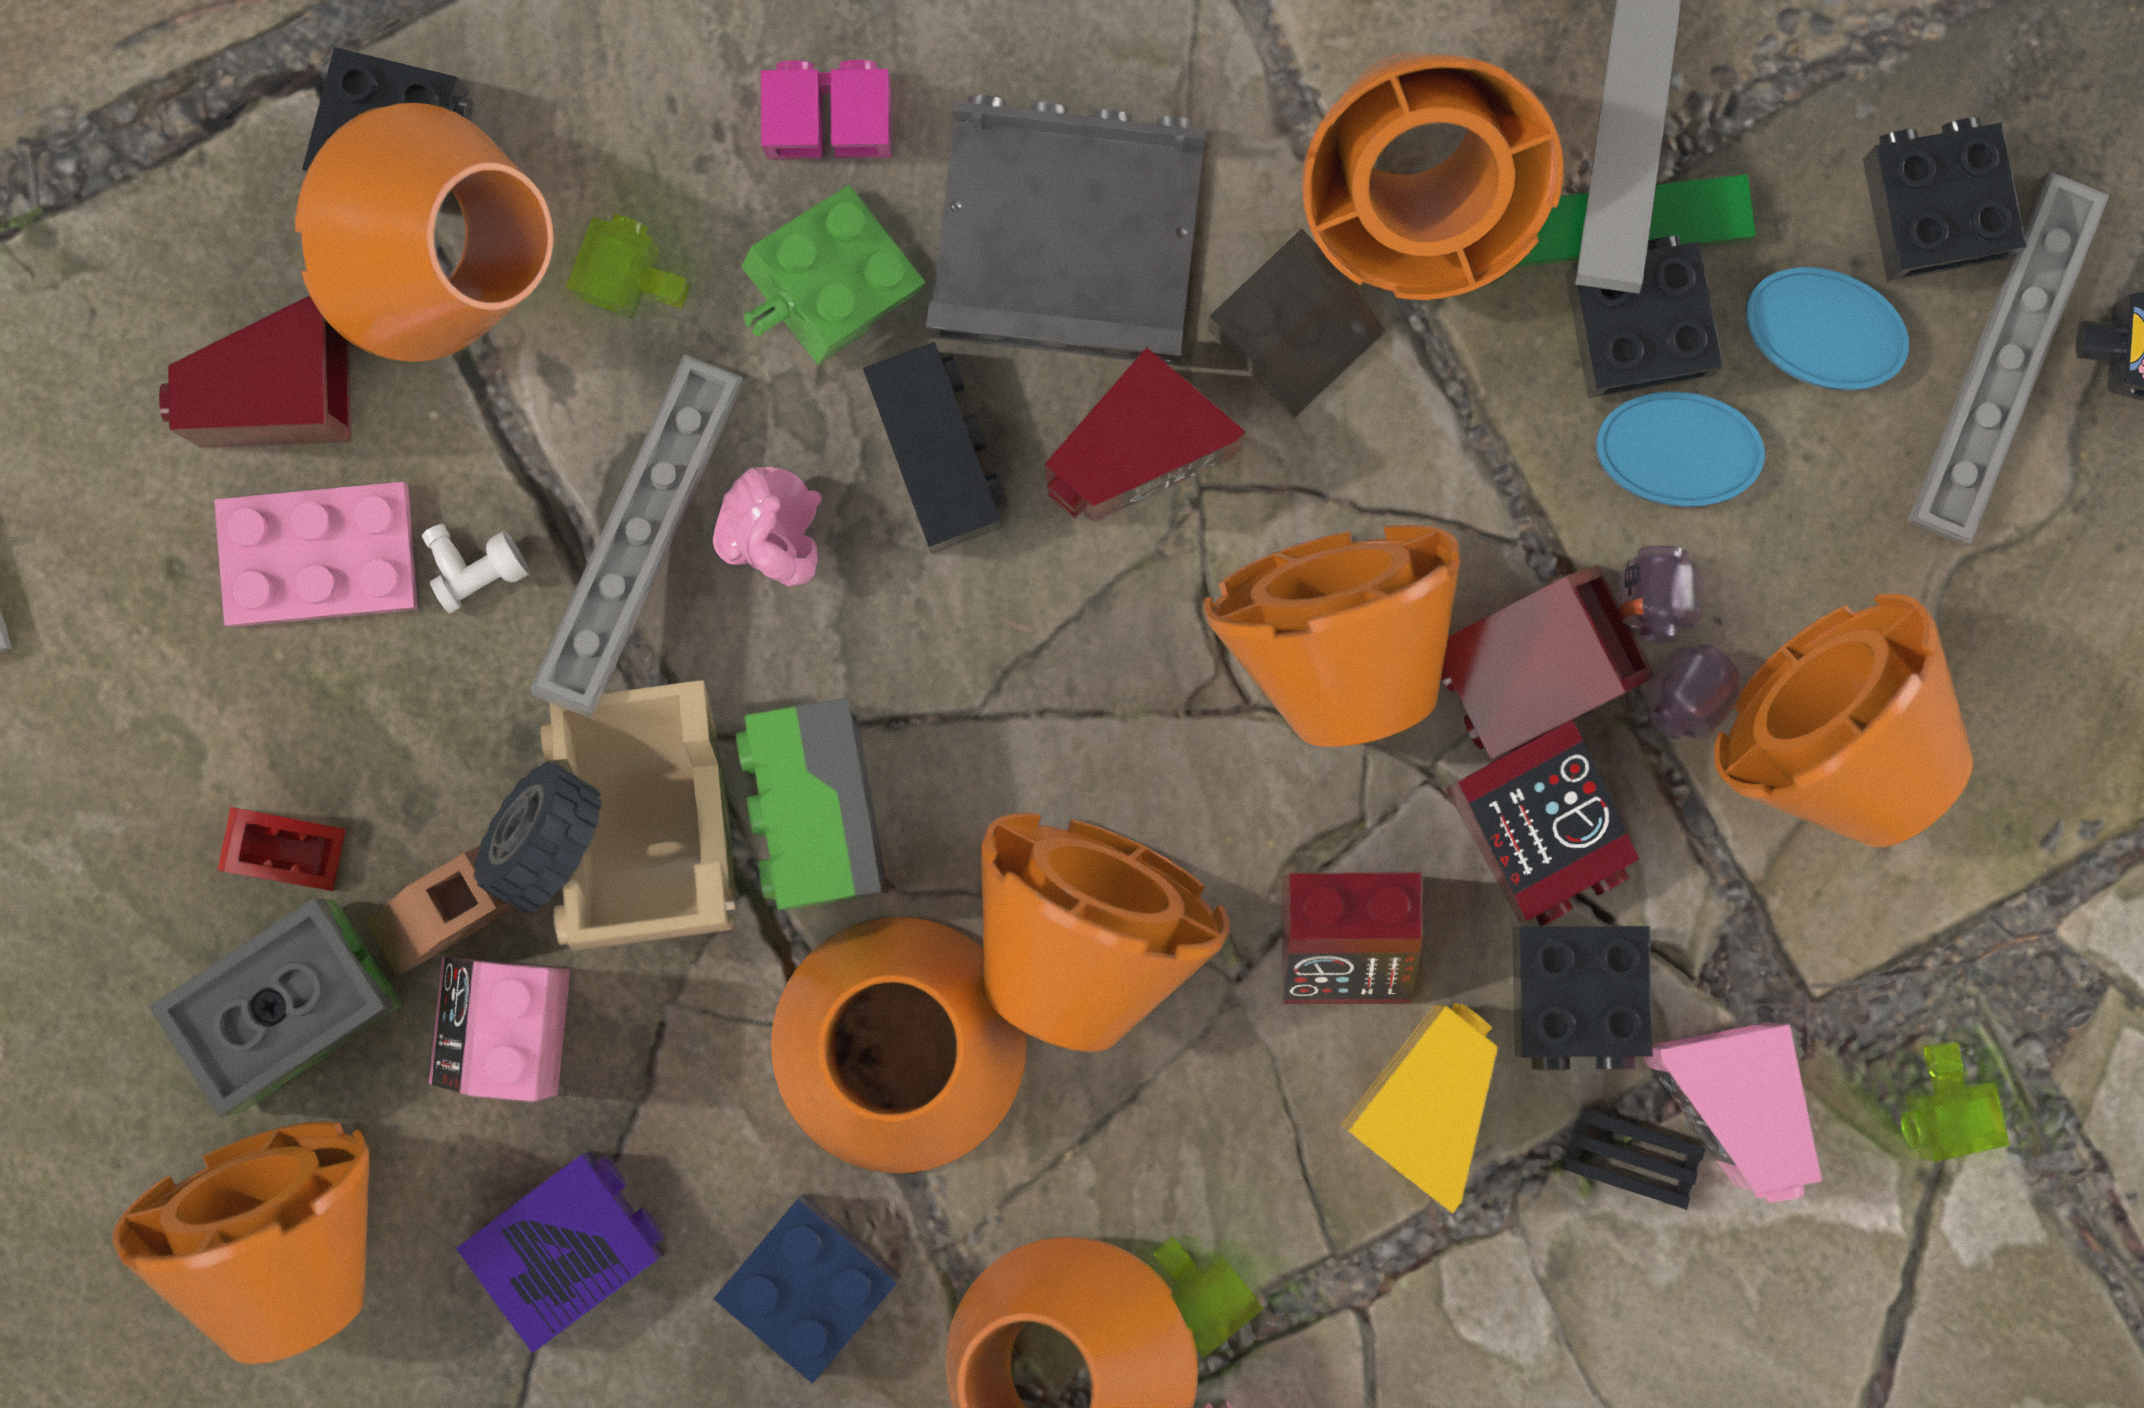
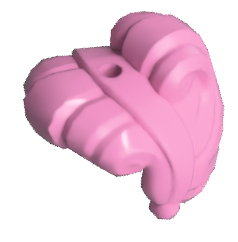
M773 467L748 469L735 480L731 489L724 494L713 535V546L716 553L728 564L745 565L749 563L753 568L760 570L766 577L779 581L788 587L811 582L818 564V548L814 540L804 535V533L815 518L816 506L822 502L821 494L815 490L809 491L800 477L786 469Z

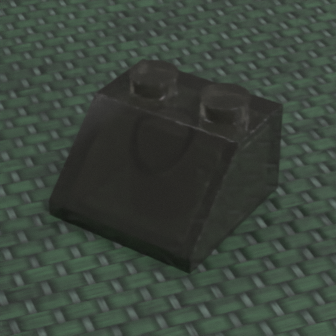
M1300 229L1209 316L1207 330L1293 419L1386 332L1351 280L1327 259L1318 244L1303 229Z

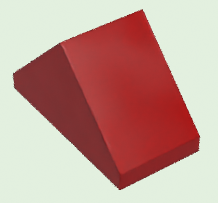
M230 807L217 871L333 891L346 829Z

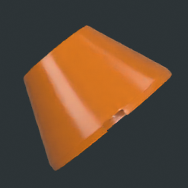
M1427 52L1398 53L1385 57L1366 68L1332 106L1318 126L1307 150L1303 166L1302 199L1304 211L1310 230L1324 255L1340 272L1359 285L1365 282L1381 289L1393 291L1396 298L1409 300H1431L1457 296L1480 288L1504 275L1517 265L1538 243L1537 234L1545 223L1552 206L1557 207L1561 195L1564 165L1562 148L1558 133L1542 102L1530 88L1507 71L1487 62L1461 56ZM1443 122L1468 128L1459 147L1446 160L1428 170L1413 174H1393L1373 167L1384 147L1395 137L1413 127L1427 123Z
M402 103L383 108H374L354 117L340 127L325 142L310 165L302 184L295 217V232H301L306 270L301 271L307 290L320 313L342 337L355 346L376 356L398 361L421 362L436 360L459 352L477 341L537 287L547 270L553 248L551 215L545 199L535 184L482 129L470 120L446 108L423 103ZM451 189L460 204L464 216L465 244L460 262L454 273L447 280L440 268L435 253L434 225L440 204Z
M1390 525L1383 528L1386 538L1353 542L1350 531L1285 548L1260 558L1223 579L1219 583L1222 595L1215 602H1213L1212 597H1207L1204 601V611L1208 624L1302 741L1315 746L1340 747L1362 744L1391 736L1425 719L1435 709L1437 704L1461 560L1458 542L1451 533L1443 529L1423 525Z
M1897 593L1876 595L1874 600L1878 605L1856 613L1847 605H1844L1821 617L1780 647L1749 679L1731 705L1739 714L1728 736L1723 731L1718 732L1714 749L1716 770L1720 777L1735 792L1870 847L1892 846L1914 837L1936 822L1955 803L1970 779L1974 761L1973 753L1935 621L1918 600L1908 595Z
M1016 813L999 817L989 825L982 841L981 849L984 989L991 1006L1007 1021L1024 1032L1048 1043L1072 1050L1088 1052L1107 1050L1115 1045L1224 945L1230 930V920L1223 905H1217L1215 911H1213L1201 898L1205 885L1188 871L1156 851L1115 832L1074 819L1070 820L1067 829L1038 825L1042 817L1039 813Z
M909 917L880 918L853 925L836 933L814 949L797 967L781 995L775 1012L771 1038L772 1064L780 1094L789 1112L803 1131L833 1156L860 1168L884 1173H914L930 1170L964 1156L983 1142L1000 1124L1017 1095L1023 1077L1027 1050L1026 1032L1002 1017L987 1000L984 989V949L966 935L948 926ZM901 982L926 991L943 1006L953 1023L957 1038V1059L952 1076L938 1096L922 1105L897 1109L874 1104L862 1097L851 1087L840 1069L836 1054V1036L840 1021L849 1005L861 993L881 983Z
M307 1122L264 1131L203 1155L202 1158L206 1168L187 1177L176 1185L171 1176H166L143 1193L124 1212L115 1226L112 1242L119 1259L237 1362L260 1364L277 1361L319 1345L346 1327L358 1315L365 1300L369 1149L362 1133L357 1129L352 1132L353 1136L345 1134L339 1122Z
M1060 1236L1031 1242L1008 1252L988 1266L969 1287L956 1310L951 1323L946 1348V1379L953 1408H1026L1017 1394L1013 1383L1011 1353L1016 1336L1026 1321H1036L1048 1324L1063 1332L1082 1352L1088 1364L1093 1384L1091 1408H1193L1197 1391L1198 1359L1191 1328L1187 1329L1182 1314L1170 1295L1173 1292L1166 1282L1151 1267L1128 1251L1107 1242L1078 1236Z

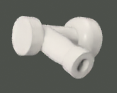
M444 524L433 526L422 534L427 547L432 549L436 564L442 573L430 581L431 587L441 605L450 614L462 607L460 600L497 578L501 577L508 582H517L530 574L529 567L521 551L510 535L504 530L488 540L486 545L487 555L469 566L465 564L460 552L449 540L451 536Z

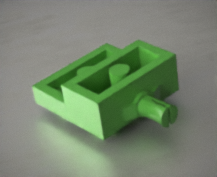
M849 184L751 246L741 266L767 299L758 307L744 314L747 327L750 328L755 324L751 332L760 337L764 332L779 322L784 321L817 365H820L865 335L874 322L920 293L926 283Z

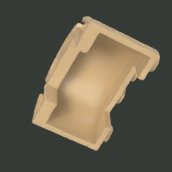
M704 680L603 693L592 719L550 703L551 724L541 726V741L545 761L555 762L558 766L599 790L601 794L599 799L602 800V808L599 810L600 818L592 835L593 839L588 849L584 852L580 864L562 887L565 905H558L554 908L555 928L559 944H568L573 951L732 930L734 927L733 914H726V910L735 909V876L731 829L722 765H719V756L713 743V739H717L716 728Z

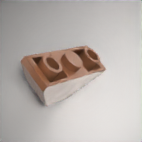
M480 846L462 853L411 883L365 921L397 977L402 976L515 909V907L476 885L478 881L474 880V873L476 871V866L474 865Z

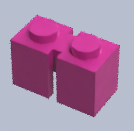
M856 59L840 62L839 69H831V72H819L818 69H814L813 63L800 60L779 62L776 64V70H761V146L766 159H823V94H831V146L835 147V158H892V91L888 69H877V63L874 61Z

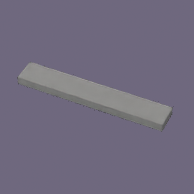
M1616 0L1576 285L1640 294L1681 0Z
M2049 172L2044 177L2024 227L2027 247L2014 256L2010 262L1907 523L1965 547L1971 544L2108 201V194L2053 172Z
M685 354L683 355L531 685V695L592 719L743 386V377Z

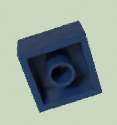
M803 1194L794 1202L713 1299L813 1384L894 1288L901 1276L809 1197Z

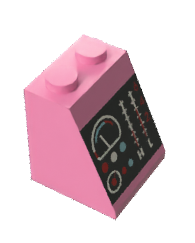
M442 956L429 1084L470 1096L534 1102L558 1096L571 968Z
M1764 1022L1652 1044V1056H1643V1060L1734 1186L1753 1192L1755 1198H1766V1202H1779L1803 1197L1806 1195L1804 1190L1805 1184L1822 1181L1789 1024Z

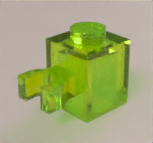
M613 214L610 222L592 217L566 288L577 300L633 320L643 295L683 310L691 286L686 284L687 279L653 268L660 249L653 238L646 236L649 229L646 225L631 218Z
M1946 1041L1922 1046L1926 1067L1934 1090L1905 1096L1909 1111L1901 1113V1125L1909 1149H1917L1920 1159L1937 1162L2010 1146L1996 1082L1976 1080L1965 1083L1958 1042L1950 1043Z
M1174 1235L1170 1236L1153 1250L1155 1257L1180 1286L1170 1295L1178 1306L1187 1329L1191 1328L1196 1350L1203 1358L1264 1310L1258 1298L1221 1253L1200 1269Z

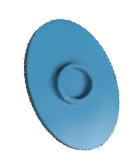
M1813 267L1786 269L1763 279L1753 289L1747 299L1745 321L1755 345L1775 366L1805 383L1838 391L1869 389L1891 379L1900 371L1907 359L1909 337L1905 324L1898 312L1880 293L1851 276L1828 269Z
M1658 392L1631 399L1618 406L1605 418L1596 436L1595 448L1599 463L1606 474L1617 485L1641 499L1671 507H1704L1727 501L1739 495L1753 484L1761 473L1765 460V449L1761 436L1754 425L1743 414L1721 401L1688 392Z

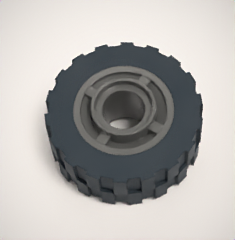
M544 762L542 766H536L530 770L529 774L522 778L515 785L513 791L504 799L497 814L492 818L486 835L483 836L479 854L474 865L476 866L474 880L478 881L476 885L525 913L528 910L532 912L538 910L539 906L548 903L553 898V895L566 884L572 872L576 870L584 852L588 849L593 839L592 835L600 818L599 810L602 808L599 790L553 762Z

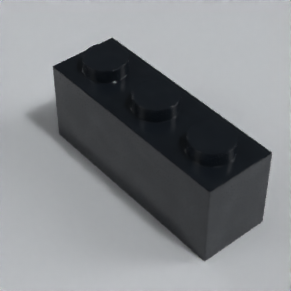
M934 341L864 367L863 371L931 554L1001 529L1002 523L998 512L1008 509L1009 505L997 473L995 472L987 476L983 474L976 453L986 450L987 446L975 414L962 417L954 394L965 390L953 354L941 358Z

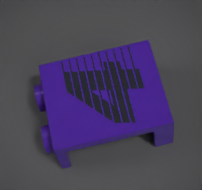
M591 1151L581 1154L456 1248L532 1353L665 1255V1252L658 1244L665 1239L662 1230L646 1209L641 1207L636 1212L632 1209L620 1192L627 1184L615 1165L605 1155L597 1160Z

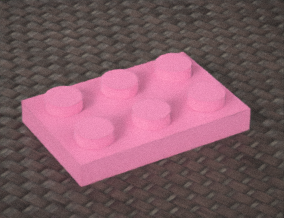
M405 482L214 499L225 626L241 627L419 610L409 487Z

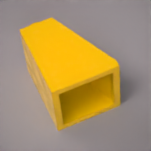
M1454 1003L1450 1009L1447 1006L1434 1004L1340 1124L1452 1213L1462 1202L1498 1047L1486 1038L1492 1027L1462 1003L1460 1005Z

